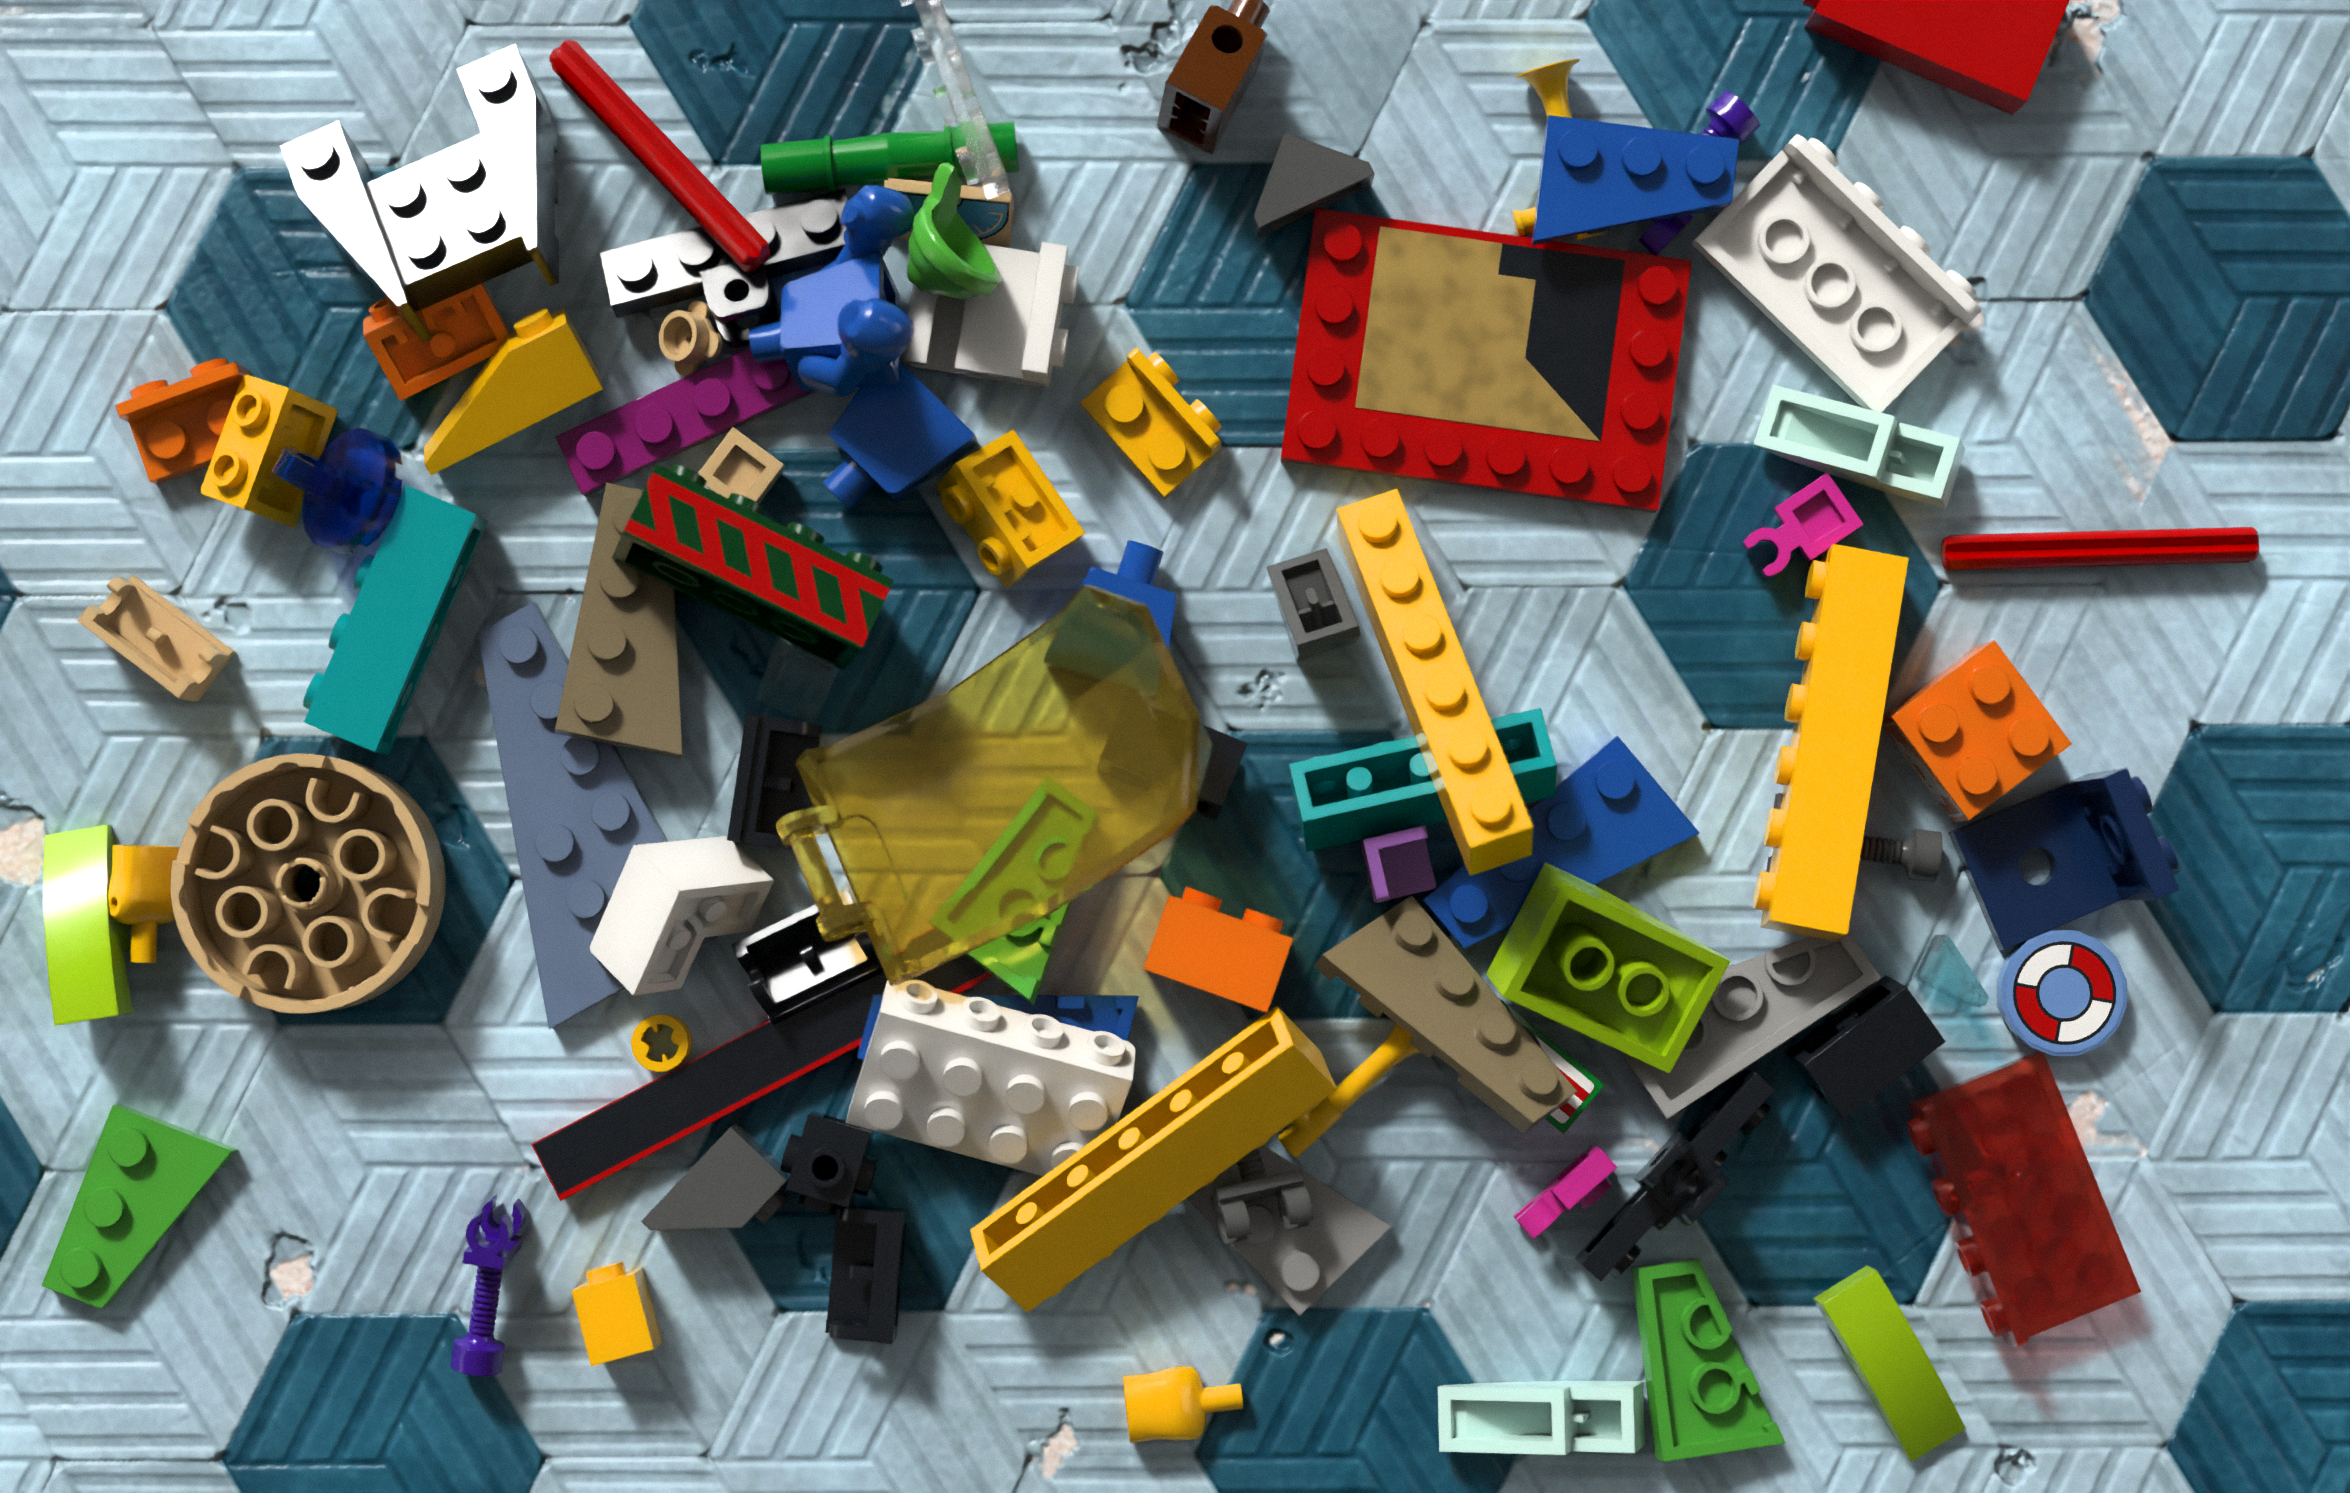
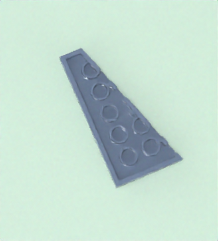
M532 602L477 632L547 1022L549 1029H553L625 989L614 975L591 953L590 945L633 845L668 842L615 745L554 733L569 661L539 606ZM719 936L705 937L701 946Z

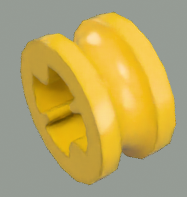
M670 1014L652 1015L642 1020L634 1029L631 1039L632 1053L637 1062L648 1070L655 1072L673 1070L682 1065L690 1055L692 1035L686 1023L677 1016ZM661 1024L669 1026L674 1030L671 1034V1041L678 1045L676 1054L671 1058L669 1053H665L662 1055V1061L656 1060L650 1055L653 1045L645 1040L651 1028H653L654 1032L662 1031Z

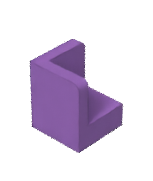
M1426 825L1359 841L1373 903L1437 888L1425 840L1428 838Z

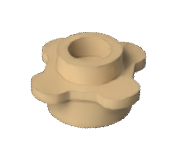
M693 301L689 305L688 311L677 310L670 313L662 322L659 330V346L662 353L669 360L675 361L674 367L676 372L683 376L695 373L701 362L708 357L716 358L722 349V337L711 324V311L705 302Z

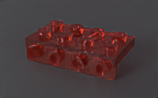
M2036 1051L1908 1103L1914 1119L1906 1122L1909 1136L1920 1157L1929 1155L1938 1177V1179L1930 1183L1933 1195L1942 1214L1946 1218L1952 1215L1955 1218L1963 1238L1955 1242L1956 1251L1967 1275L1970 1278L1978 1275L1987 1297L1986 1300L1979 1302L1980 1310L1994 1338L2002 1336L2004 1342L2017 1348L2029 1343L2028 1337L2141 1292L2044 1052Z

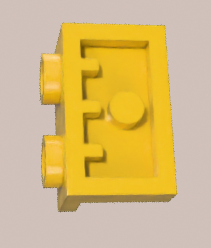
M1136 347L1127 355V361L1080 402V406L1165 500L1221 450L1222 442L1216 436V433L1222 426L1201 401L1196 399L1189 406L1173 388L1180 381L1178 376L1156 352L1146 358Z
M244 375L240 381L202 483L201 493L210 498L295 528L338 409L290 388L250 375Z
M1014 429L956 462L937 484V489L941 494L942 504L947 514L955 522L962 524L977 546L978 556L983 566L992 575L998 576L1006 588H1010L1018 583L1030 570L1073 545L1085 534Z

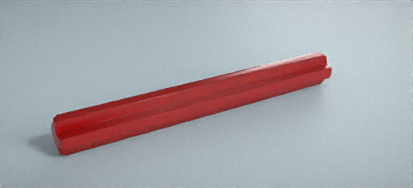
M566 40L560 47L551 52L549 60L552 63L553 71L743 271H755L768 260L771 254L768 242L576 41Z
M2253 527L1949 535L1943 538L1941 543L1942 566L1948 571L2245 563L2254 561L2258 558L2259 536L2257 530Z

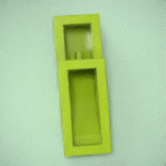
M111 825L45 835L43 910L48 980L54 1026L133 1014L124 951L130 950L127 924L114 920L109 913L108 888L112 873V845H114Z
M1866 1265L1813 1298L1843 1347V1354L1909 1461H1915L1966 1429L1925 1350L1876 1269Z

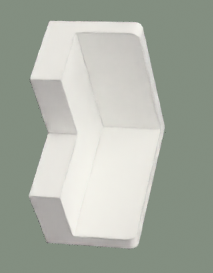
M727 836L633 845L591 942L590 951L633 996L681 989L705 937L751 932L774 879L735 842L727 841Z

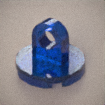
M360 427L340 434L327 445L319 458L285 446L272 470L283 480L304 491L302 505L304 530L313 544L344 556L354 554L352 549L359 544L368 547L381 536L394 516L402 493V479L395 477V462L402 465L400 451L391 439Z

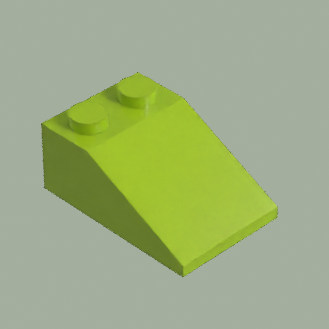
M1545 862L1486 975L1502 997L1670 1074L1731 961L1720 953L1609 892Z

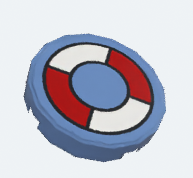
M2050 930L2024 941L2020 946H2016L2005 958L1996 981L1997 1007L2003 1021H2006L2009 1029L2015 1034L2014 1036L2024 1046L2050 1056H2079L2102 1046L2119 1028L2127 1007V979L2117 957L2099 939L2076 930Z

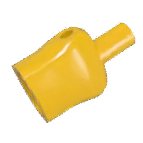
M112 845V873L108 888L109 913L114 920L131 925L130 962L156 963L158 925L175 920L171 900V870L173 860H177L180 848L178 846Z
M1177 1366L1148 1374L1122 1376L1130 1444L1152 1440L1182 1441L1197 1439L1205 1430L1207 1413L1243 1409L1240 1383L1204 1388L1200 1374L1193 1366Z

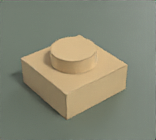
M732 427L698 474L707 481L705 485L707 488L726 498H729L731 493H736L760 504L786 469V466L736 428Z

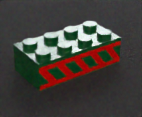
M656 464L620 537L612 559L832 666L844 670L862 650L894 582L893 579L881 574L883 566L864 554L848 551L847 555L844 556L824 546V537L807 526L790 522L788 527H785L765 517V508L748 497L731 493L729 498H726L705 488L707 483L705 478L689 468L672 464L667 469Z

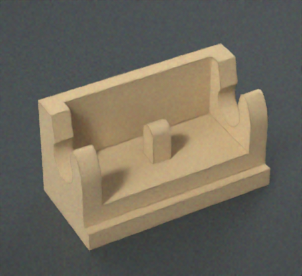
M132 575L129 580L116 577L109 581L107 588L112 592L107 600L99 607L96 605L88 606L77 621L176 697L198 702L236 651L137 576Z

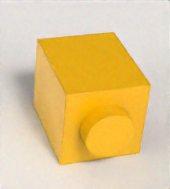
M623 1261L586 1271L588 1283L581 1284L571 1291L591 1366L650 1351L663 1342L643 1268L626 1272Z

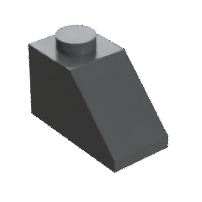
M735 1124L720 1137L641 1222L649 1230L742 1228L754 1217L764 1225L790 1198V1195L782 1189L788 1182L790 1174L780 1171L781 1164L739 1124Z

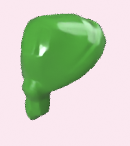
M941 163L934 174L931 193L924 200L923 206L914 217L913 229L909 237L907 277L918 289L929 294L958 299L989 295L1001 282L1000 272L984 244L957 213L956 208L962 186V180L958 177L957 168L950 163Z

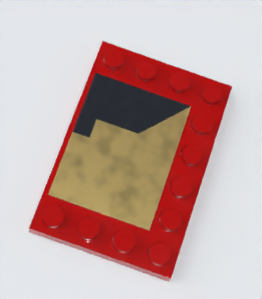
M1315 208L1280 461L1656 513L1659 510L1692 260L1556 241L1531 246L1532 238Z

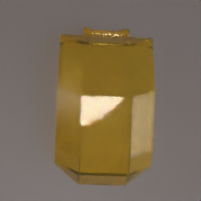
M1083 585L1056 616L949 691L834 744L806 749L795 763L814 807L791 812L779 819L775 826L783 844L791 845L820 913L816 923L824 941L838 940L855 932L867 930L890 986H895L1051 915L1169 837L1196 809L1213 745L1148 606L1093 585ZM829 835L857 903L843 904L815 838L816 836Z

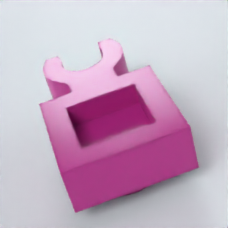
M1827 472L1772 510L1782 524L1777 529H1757L1747 536L1742 546L1746 551L1759 542H1769L1776 549L1775 561L1761 571L1764 578H1768L1778 574L1787 566L1791 551L1797 547L1807 562L1829 549L1832 544H1836L1864 524Z
M1592 1144L1546 1185V1189L1525 1204L1513 1217L1529 1236L1535 1239L1566 1209L1570 1210L1577 1203L1585 1209L1603 1196L1612 1186V1182L1607 1176L1617 1166L1600 1147Z

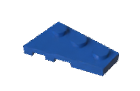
M1549 115L1545 126L1531 246L1553 242L1557 238L1583 233L1589 235L1609 231L1613 227L1649 220L1655 222L1728 207L1732 203L1739 139Z

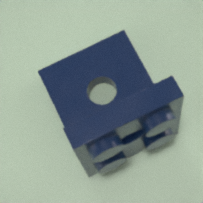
M2127 768L2089 773L1948 832L1998 950H2005L2121 900H2156L2180 890L2173 875L2179 872L2176 855L2169 842L2163 836L2157 838L2147 815L2153 811L2152 801L2144 783L2138 776L2131 778ZM2030 848L2040 849L2047 855L2050 861L2049 875L2042 883L2037 885L2026 882L2018 870V862L2021 855Z

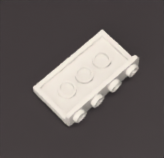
M1796 134L1736 196L1732 203L1692 242V245L1862 408L1882 413L1944 347L1981 312L1980 306L1974 301L1977 294L1971 284L1960 274L1953 270H1948L1945 273L1927 256L1931 250L1919 234L1907 226H1902L1899 229L1881 212L1884 209V204L1874 191L1861 182H1856L1853 185L1835 168L1838 165V160L1828 147L1815 138H1810L1807 141L1802 136Z
M891 978L887 981L883 992L881 1007L850 1102L846 1123L1044 1176L1118 1122L1133 1081L1136 1049L1130 1042L1120 1039L1109 1032H1093L1058 1022L1047 1015H1031L1002 1007L982 997H966L940 990L920 980Z

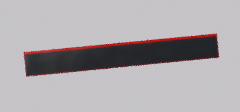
M936 933L886 959L885 962L889 970L775 1025L769 1020L531 1145L559 1200L562 1201L860 1046L873 994H883L889 979L920 980L934 988L960 994L993 977V975Z

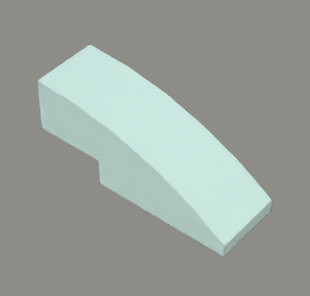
M1772 385L1753 444L1756 448L1810 468L1943 509L1947 508L1965 452L1964 445L1958 437L1900 423L1895 416L1777 385Z
M1528 1381L1438 1386L1439 1452L1566 1455L1571 1451L1636 1453L1645 1446L1644 1381Z

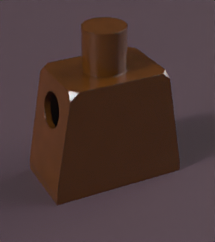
M1233 0L1228 10L1215 5H1211L1166 80L1157 127L1211 155L1214 153L1262 58L1268 34L1261 27L1270 13L1269 7L1262 0Z

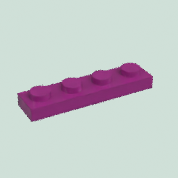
M748 348L555 437L581 494L586 497L605 488L606 482L617 483L730 431L732 427L737 428L815 391H805L798 387L785 359L759 365L754 360L751 348Z

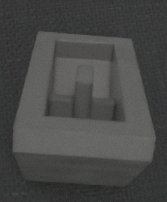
M1284 132L1253 216L1252 229L1256 238L1264 237L1313 214L1315 208L1324 209L1370 188L1375 175L1370 163Z
M1327 548L1267 566L1268 575L1296 661L1357 642L1361 636L1359 626Z

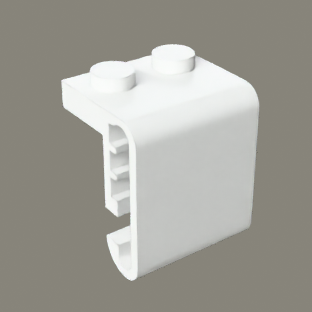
M1042 242L1040 253L984 244L992 256L1001 277L999 286L989 295L958 299L929 294L921 291L914 284L912 285L908 316L913 321L914 332L908 347L901 354L900 362L903 365L1039 388L1050 387L1053 366L1063 368L1069 329L1060 328L1063 303H1074L1079 274V266L1070 265L1068 246Z

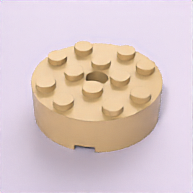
M288 754L263 759L243 767L217 784L202 799L186 822L189 825L181 841L177 860H173L171 870V900L176 925L184 944L199 967L216 984L238 999L242 998L255 1005L275 1010L276 1012L297 1014L353 1007L374 999L400 982L416 966L433 940L443 912L446 891L445 866L440 843L434 828L418 803L400 785L375 769L346 759L316 754ZM307 865L321 875V878H319V891L312 898V901L309 902L301 899L296 888L298 874Z

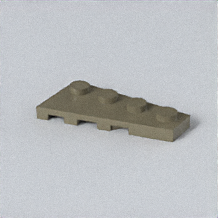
M606 482L554 733L681 759L682 735L674 588L612 559L620 537L643 490Z
M1412 895L1322 954L1314 965L1318 971L1331 981L1335 976H1338L1361 996L1357 1002L1379 1018L1384 1013L1412 1035L1413 1038L1409 1043L1430 1059L1432 1055L1437 1056L1459 1073L1458 1082L1523 1134L1566 1104L1577 1092Z

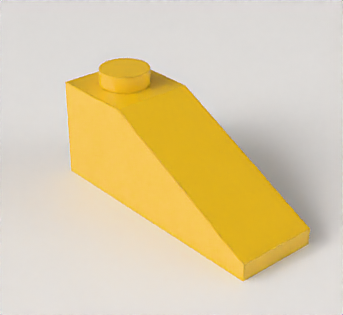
M564 307L551 314L547 308L536 310L514 324L515 332L506 336L424 446V464L430 475L603 390L600 373Z

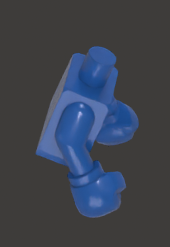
M865 185L846 202L840 224L847 228L843 237L845 245L836 260L816 273L788 282L782 288L781 321L758 325L749 329L750 348L757 364L761 365L785 359L799 388L805 391H822L840 397L851 394L856 387L899 383V356L905 351L911 341L914 324L911 318L900 309V294L883 257L896 239L910 230L914 222L915 210L908 196L887 187Z

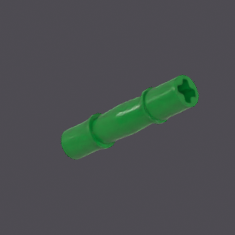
M1014 121L951 127V124H944V131L882 133L832 141L831 135H824L823 139L761 144V167L766 195L818 190L836 192L837 186L884 184V180H888V178L904 180L928 179L934 177L941 163H950L956 167L959 178L1019 172Z

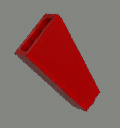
M1803 0L1802 4L1812 8L1804 28L2013 115L2028 101L2069 0Z

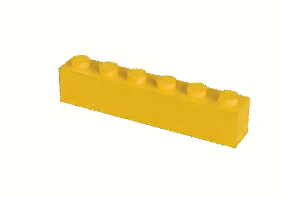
M1398 489L1337 508L1340 547L1469 875L1472 876L1531 856L1533 841L1532 822Z
M1832 544L1822 556L1821 561L1812 560L1806 582L1805 597L1815 599L1811 623H1801L1795 648V659L1804 661L1801 685L1791 684L1785 707V721L1794 723L1790 747L1781 746L1774 774V783L1784 785L1780 809L1771 808L1768 814L1764 833V846L1773 847L1770 871H1760L1754 892L1753 908L1763 911L1760 928L1835 942L1848 934L1908 557Z
M1276 1006L970 1229L981 1271L1027 1313L1049 1297L1055 1296L1072 1280L1097 1262L1108 1258L1126 1241L1150 1224L1162 1219L1169 1210L1201 1187L1212 1183L1223 1171L1252 1150L1263 1146L1273 1135L1305 1112L1317 1107L1324 1098L1336 1091L1337 1088L1321 1051Z

